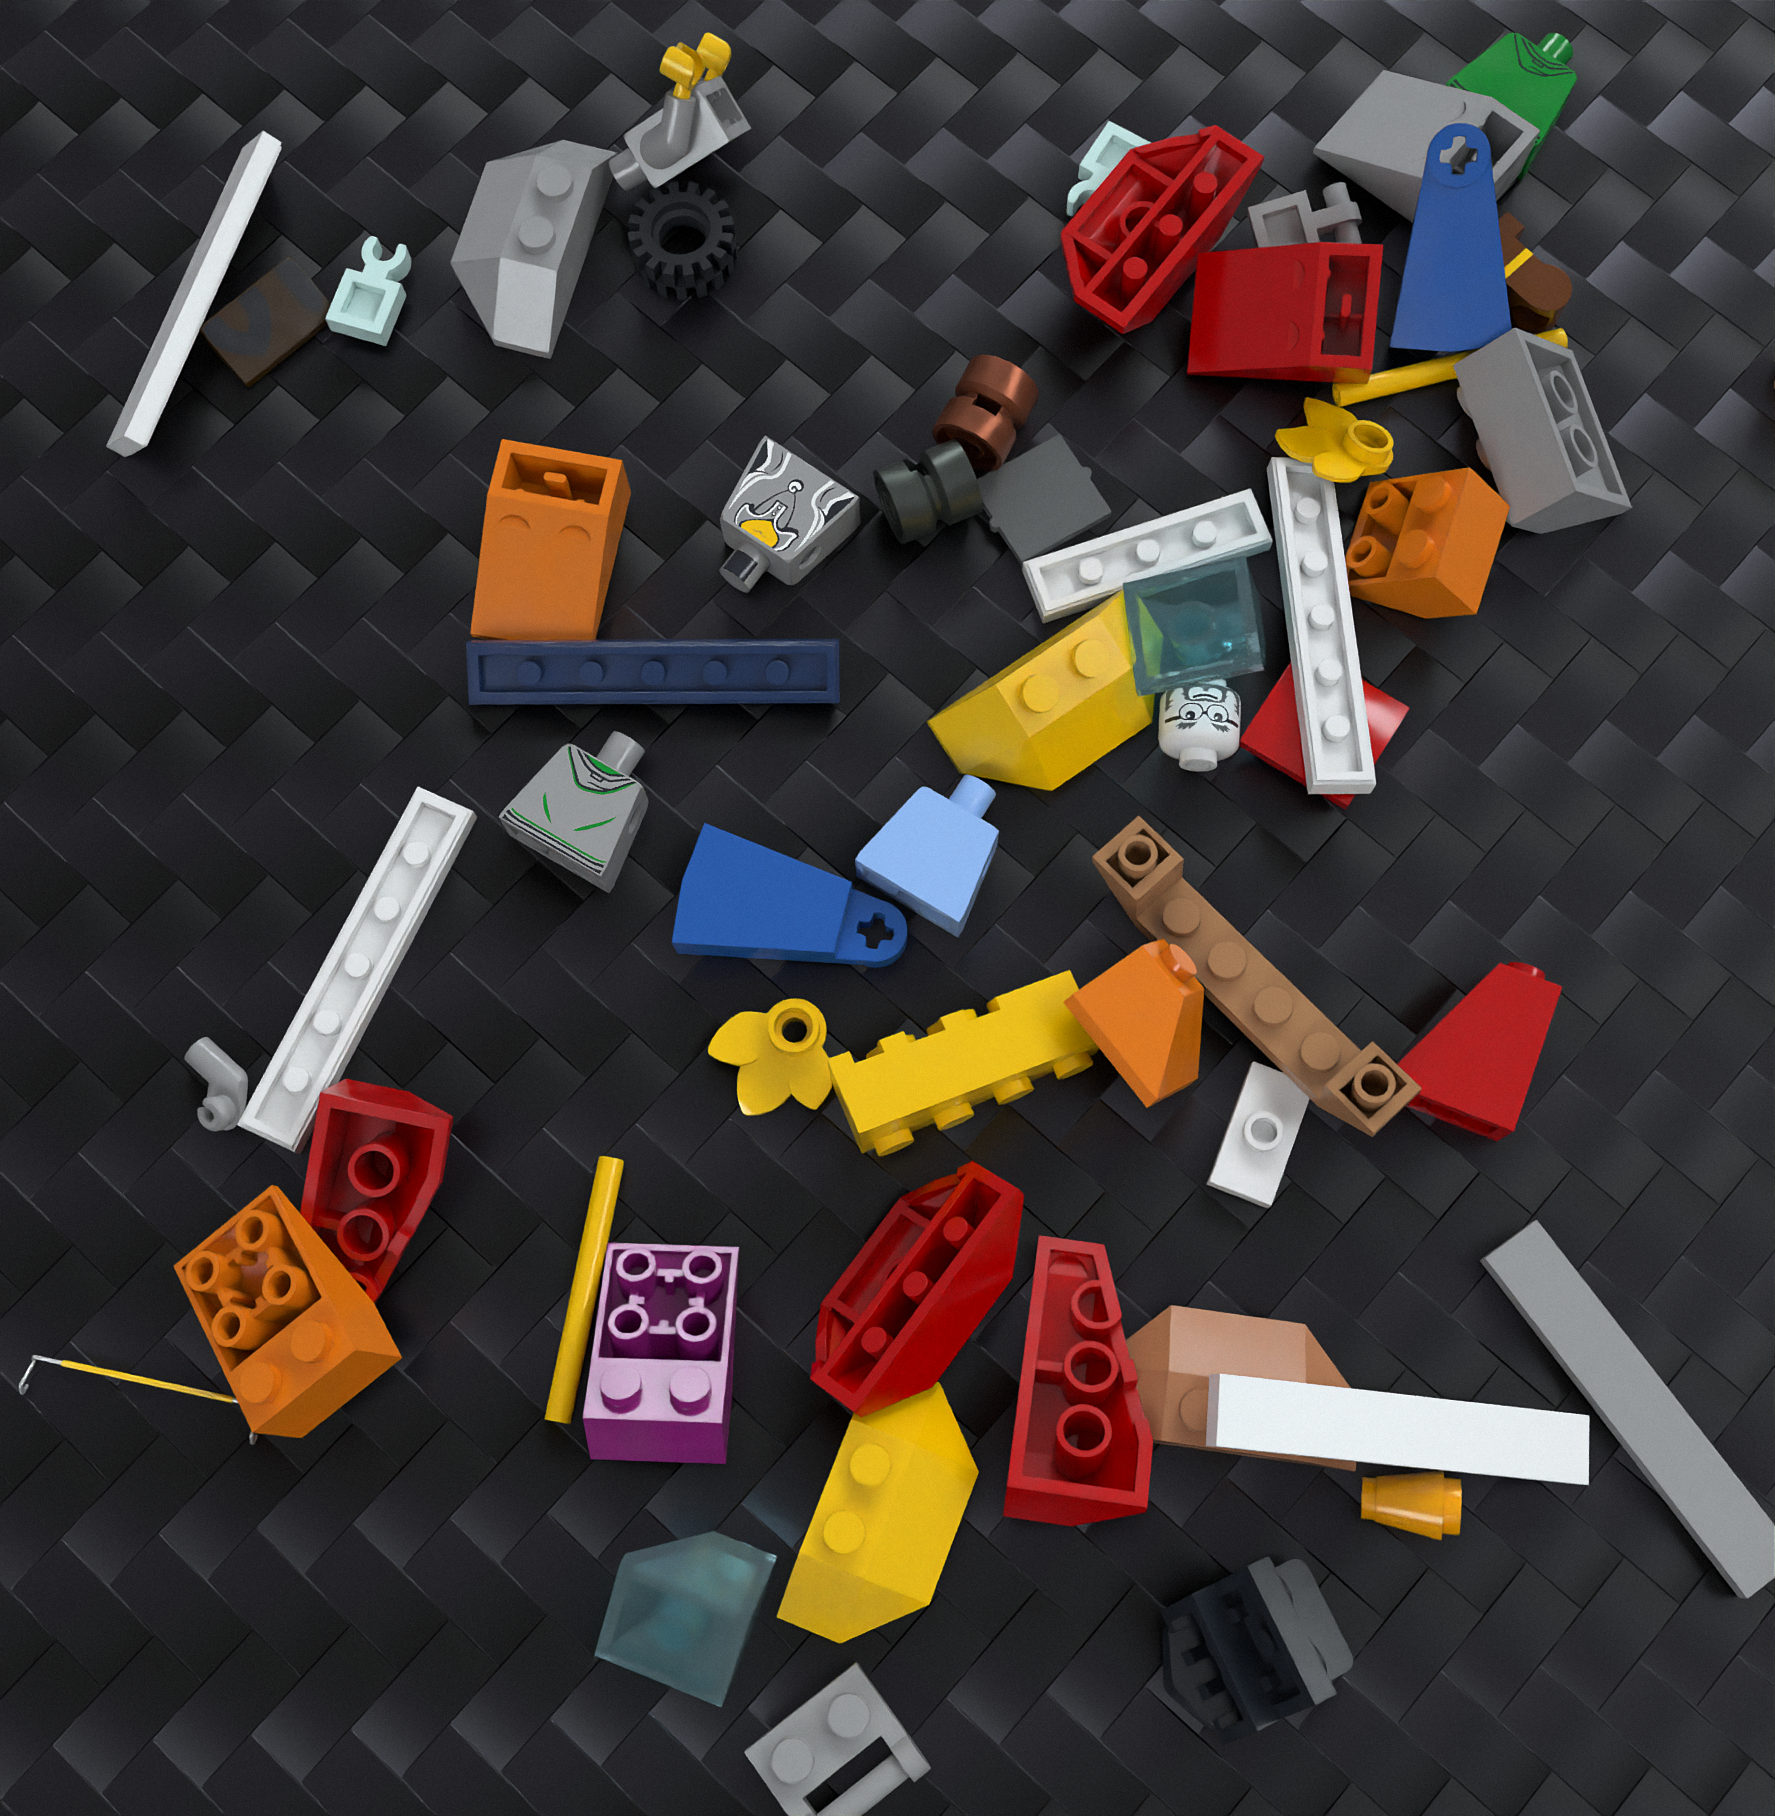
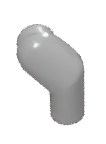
M203 1037L189 1048L184 1059L209 1082L207 1098H204L202 1103L204 1107L197 1109V1116L199 1122L207 1130L215 1132L219 1130L227 1131L233 1129L238 1124L246 1109L248 1077L246 1072L210 1038Z

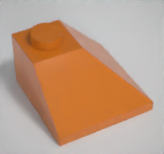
M1164 938L1142 945L1063 1002L1146 1108L1188 1087L1198 1079L1204 988L1194 976L1197 973V969L1191 958L1179 946L1175 944L1169 945Z

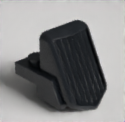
M1267 1556L1160 1611L1166 1623L1162 1636L1164 1689L1172 1699L1201 1724L1217 1731L1223 1745L1257 1732L1280 1719L1305 1710L1336 1695L1337 1692L1331 1680L1348 1672L1353 1666L1352 1653L1310 1569L1300 1559H1292L1274 1567L1270 1557Z

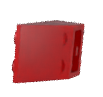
M1314 242L1198 253L1187 375L1368 384L1373 363L1383 245Z

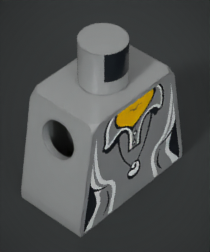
M764 436L720 517L723 539L734 549L733 553L719 569L721 575L732 586L745 593L752 589L765 571L787 585L797 584L860 525L859 496L767 436Z

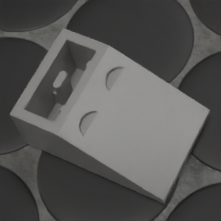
M1383 70L1314 147L1313 153L1413 223L1427 149L1434 135L1443 127L1453 123H1468L1476 126L1486 135L1491 148L1496 200L1521 173L1540 130L1492 97ZM1454 137L1452 147L1447 150H1441L1440 161L1451 164L1452 174L1464 173L1466 162L1476 160L1477 151L1476 148L1466 147L1465 137Z

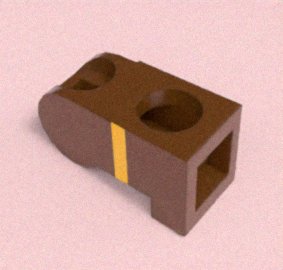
M1507 212L1499 219L1511 324L1515 328L1533 335L1550 331L1559 320L1571 298V280L1565 271L1555 265L1544 264L1519 242L1525 226L1510 212Z

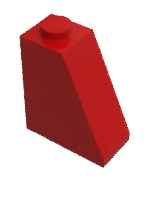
M1510 962L1507 965L1499 963L1397 1063L1422 1088L1421 1092L1406 1106L1494 1141H1499L1514 1132L1563 986L1545 980V973L1534 966L1520 962Z

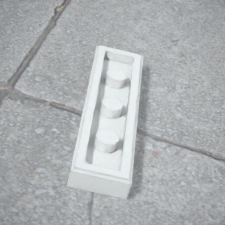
M1250 488L1023 562L1022 572L1044 624L1096 607L1128 586L1136 594L1268 551L1273 540Z

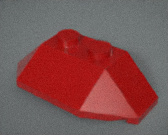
M1217 125L1199 129L1198 134L1171 137L1130 149L1060 232V243L1074 301L1122 334L1152 322L1196 269L1198 253L1209 252L1221 238L1262 166L1265 156Z
M971 1161L959 1167L956 1174L935 1179L900 1197L820 1304L815 1340L816 1362L812 1363L810 1379L859 1417H864L932 1388L1013 1278L1025 1196L1020 1189Z

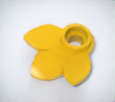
M1307 397L1303 403L1308 426L1278 429L1275 433L1278 444L1290 457L1300 462L1312 463L1314 475L1332 482L1356 481L1360 476L1382 474L1388 470L1393 460L1392 447L1394 441L1391 434L1385 428L1371 421L1357 420L1351 412L1314 398Z
M803 999L783 1000L774 1005L767 1014L746 1011L735 1015L717 1031L708 1047V1054L711 1057L740 1067L737 1079V1095L741 1111L746 1116L772 1112L784 1104L791 1094L805 1107L817 1110L832 1088L827 1061L829 1057L822 1048L827 1036L826 1022L821 1011L815 1005ZM792 1022H800L807 1028V1034L804 1039L796 1043L789 1042L783 1037L784 1028Z

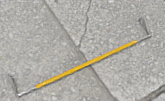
M38 1355L32 1356V1363L19 1383V1392L23 1395L29 1387L28 1384H25L23 1387L24 1382L33 1369L36 1360L60 1364L67 1368L228 1403H238L237 1399L233 1396ZM252 1431L249 1439L250 1444L254 1445L258 1435L252 1433Z

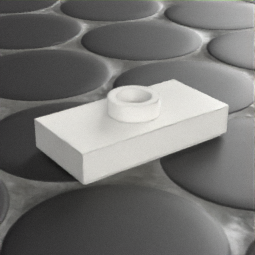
M1254 1061L1250 1064L1206 1184L1265 1208L1272 1206L1310 1099L1283 1072Z

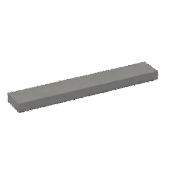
M1537 1220L1530 1222L1479 1260L1739 1598L1748 1599L1775 1578L1774 1523Z

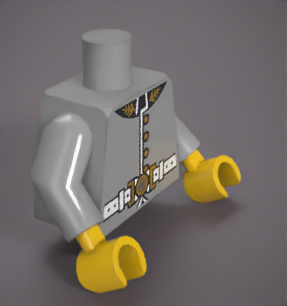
M708 32L704 34L696 51L682 42H679L676 47L671 46L667 49L660 65V73L676 82L674 91L666 92L663 109L623 135L629 148L609 160V167L613 176L625 191L632 190L647 179L656 189L751 129L721 77L731 58V48L727 42ZM705 68L709 69L704 80H701L700 78Z

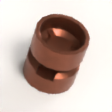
M983 354L974 356L970 360L955 387L956 397L951 398L946 403L932 429V434L938 445L955 439L965 451L972 468L990 472L997 471L1003 465L1016 441V429H1020L1025 424L1039 398V389L1033 379L1016 365L997 356Z

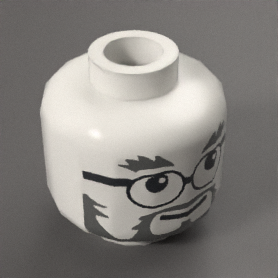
M1193 674L1179 678L1177 685L1169 688L1161 696L1158 735L1161 750L1170 757L1178 759L1179 766L1185 770L1209 771L1215 769L1217 761L1233 755L1240 745L1241 702L1239 695L1226 687L1225 680L1214 675Z

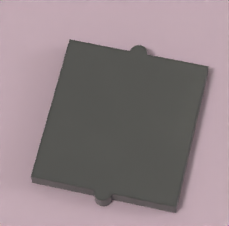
M1060 434L1003 464L997 471H991L977 479L983 509L991 519L990 530L1000 533L1021 566H1023V562L1045 554L1108 519L1112 514L1111 509L1091 481V469L1080 465Z

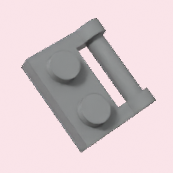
M857 1661L749 1746L744 1752L788 1816H862L909 1777L916 1782L931 1770L929 1763ZM882 1736L893 1754L817 1814L805 1796Z

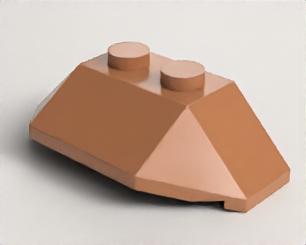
M1171 1305L1126 1340L1130 1359L1134 1361L1138 1377L1137 1388L1145 1419L1148 1418L1153 1443L1356 1471V1462L1206 1446L1209 1374H1228L1350 1388L1305 1324Z

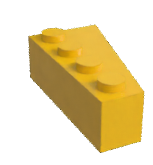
M1065 971L995 997L986 1005L989 1014L977 1017L974 1009H962L940 1017L936 1023L926 1030L928 1036L916 1040L914 1035H905L904 1031L883 1038L877 1042L878 1047L866 1055L867 1059L854 1063L849 1051L827 1059L832 1086L861 1153L863 1154L874 1148L878 1156L893 1153L913 1143L912 1132L933 1123H936L939 1131L954 1127L974 1116L972 1106L993 1097L996 1098L998 1105H1003L1032 1092L1034 1087L1031 1081L1055 1072L1058 1080L1073 1076L1092 1066L1093 1061L1090 1056L1096 1054L1099 1047L1063 1003L1079 990L1071 971Z

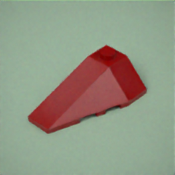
M1039 1235L1003 1512L1005 1517L1064 1526H1076L1146 1513L1153 1437L1148 1418L1145 1419L1137 1388L1138 1377L1134 1361L1129 1356L1121 1324L1122 1313L1104 1244Z

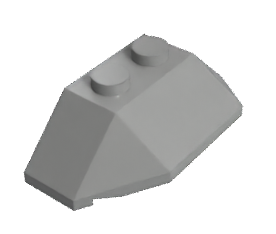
M560 140L486 162L450 263L495 346L551 359L613 179L609 160L618 155L617 152Z

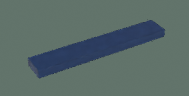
M839 639L469 640L466 642L469 705L840 702Z

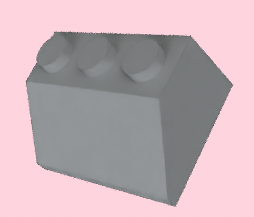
M1513 328L1453 365L1460 383V387L1457 388L1458 400L1463 410L1473 419L1480 438L1476 441V449L1483 464L1492 471L1499 491L1497 494L1510 505L1506 522L1511 524V526L1543 534L1619 515L1632 508L1572 350L1518 328Z

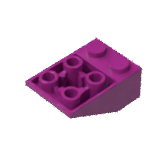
M608 1243L583 1413L590 1459L726 1464L732 1400L739 1247Z

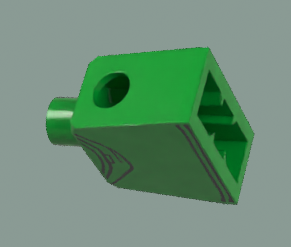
M1508 33L1454 75L1445 85L1492 97L1540 130L1521 173L1517 176L1520 180L1528 172L1558 120L1578 79L1575 71L1566 66L1573 57V48L1570 42L1558 33L1547 34L1537 46L1519 33Z

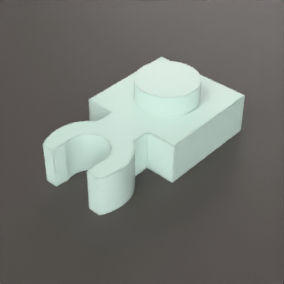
M1108 121L1079 164L1078 178L1083 181L1074 185L1068 194L1067 214L1072 217L1074 216L1078 208L1086 203L1130 149L1150 144L1151 142Z
M370 236L362 247V258L365 263L363 272L346 268L325 320L331 331L386 346L406 298L403 286L398 281L402 280L410 271L411 257L406 245L399 244L393 258L387 261H380L379 259L383 251L377 237Z

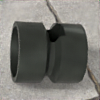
M955 439L922 451L919 463L914 464L908 458H904L873 471L874 482L883 511L892 531L901 544L934 532L937 520L941 519L948 525H952L983 512V502L976 476L965 451Z

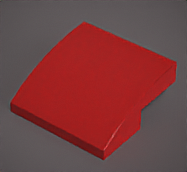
M1290 662L1239 740V746L1307 786L1292 665ZM1362 680L1373 764H1375L1410 708ZM1356 794L1320 795L1346 810Z

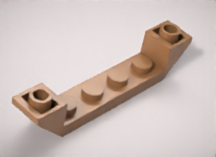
M1140 816L1135 818L1092 856L1093 864L1135 927L1151 942L1164 938L1169 945L1175 944L1185 951L1196 966L1197 973L1194 976L1203 986L1204 995L1318 1107L1373 1137L1421 1092L1422 1088L1373 1041L1361 1051L1182 878L1184 859Z

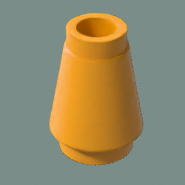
M1441 1470L1376 1476V1478L1362 1477L1361 1519L1374 1520L1380 1524L1440 1541L1442 1534L1459 1535L1462 1503L1461 1479L1444 1477V1471Z

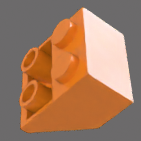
M1470 467L1370 482L1345 556L1350 596L1425 619L1477 614L1510 505Z

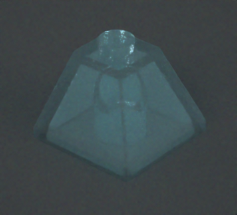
M1246 556L1123 583L1135 687L1139 697L1264 670L1266 642L1260 603Z
M715 1531L626 1553L619 1565L595 1656L722 1707L762 1604L777 1556Z

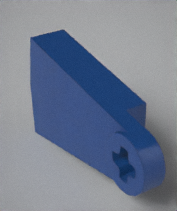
M1468 123L1447 125L1439 130L1429 143L1391 331L1390 347L1447 352L1478 349L1512 329L1491 162V148L1486 135L1474 125ZM1462 136L1465 137L1466 147L1476 148V160L1465 163L1464 173L1452 174L1451 164L1441 162L1440 153L1441 150H1447L1452 147L1454 137Z
M704 823L681 884L672 937V945L677 954L855 964L879 968L894 963L905 951L908 942L907 924L903 914L894 905L853 889L851 881ZM874 919H882L885 921L886 932L894 936L892 940H881L877 949H870L867 947L866 936L858 932L861 927L871 928Z

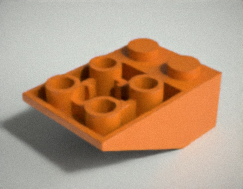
M505 439L501 440L487 494L470 631L472 637L486 640H596L631 496L622 460Z
M271 1185L174 1265L175 1271L252 1433L303 1438L402 1358L374 1302L278 1186Z

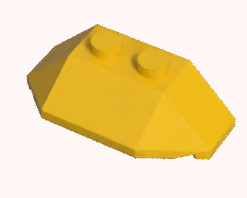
M1125 587L926 722L960 774L1053 791L1152 723L1161 637L1130 587Z
M936 1382L928 1390L864 1417L853 1414L799 1551L777 1618L840 1644L930 1604L979 1473L939 1382Z

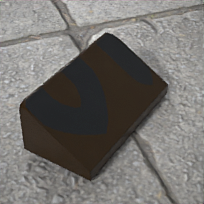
M288 257L201 326L200 332L210 349L247 388H250L328 325L325 318L331 303L296 261Z

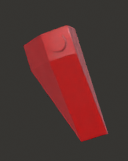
M344 1079L321 1091L319 1095L300 1214L373 1303L376 1304L443 1181L454 1117L409 1091Z

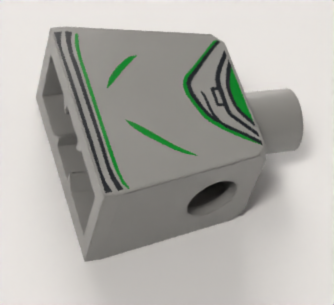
M613 731L597 757L568 743L561 747L504 808L499 819L511 837L610 893L648 807L649 801L643 786L629 777L645 753V750L633 739L617 731Z

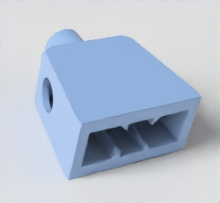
M968 774L964 775L949 799L928 787L923 786L919 788L860 851L855 859L856 876L958 938L965 926L997 847L999 831L981 819L996 797L995 791L982 780Z

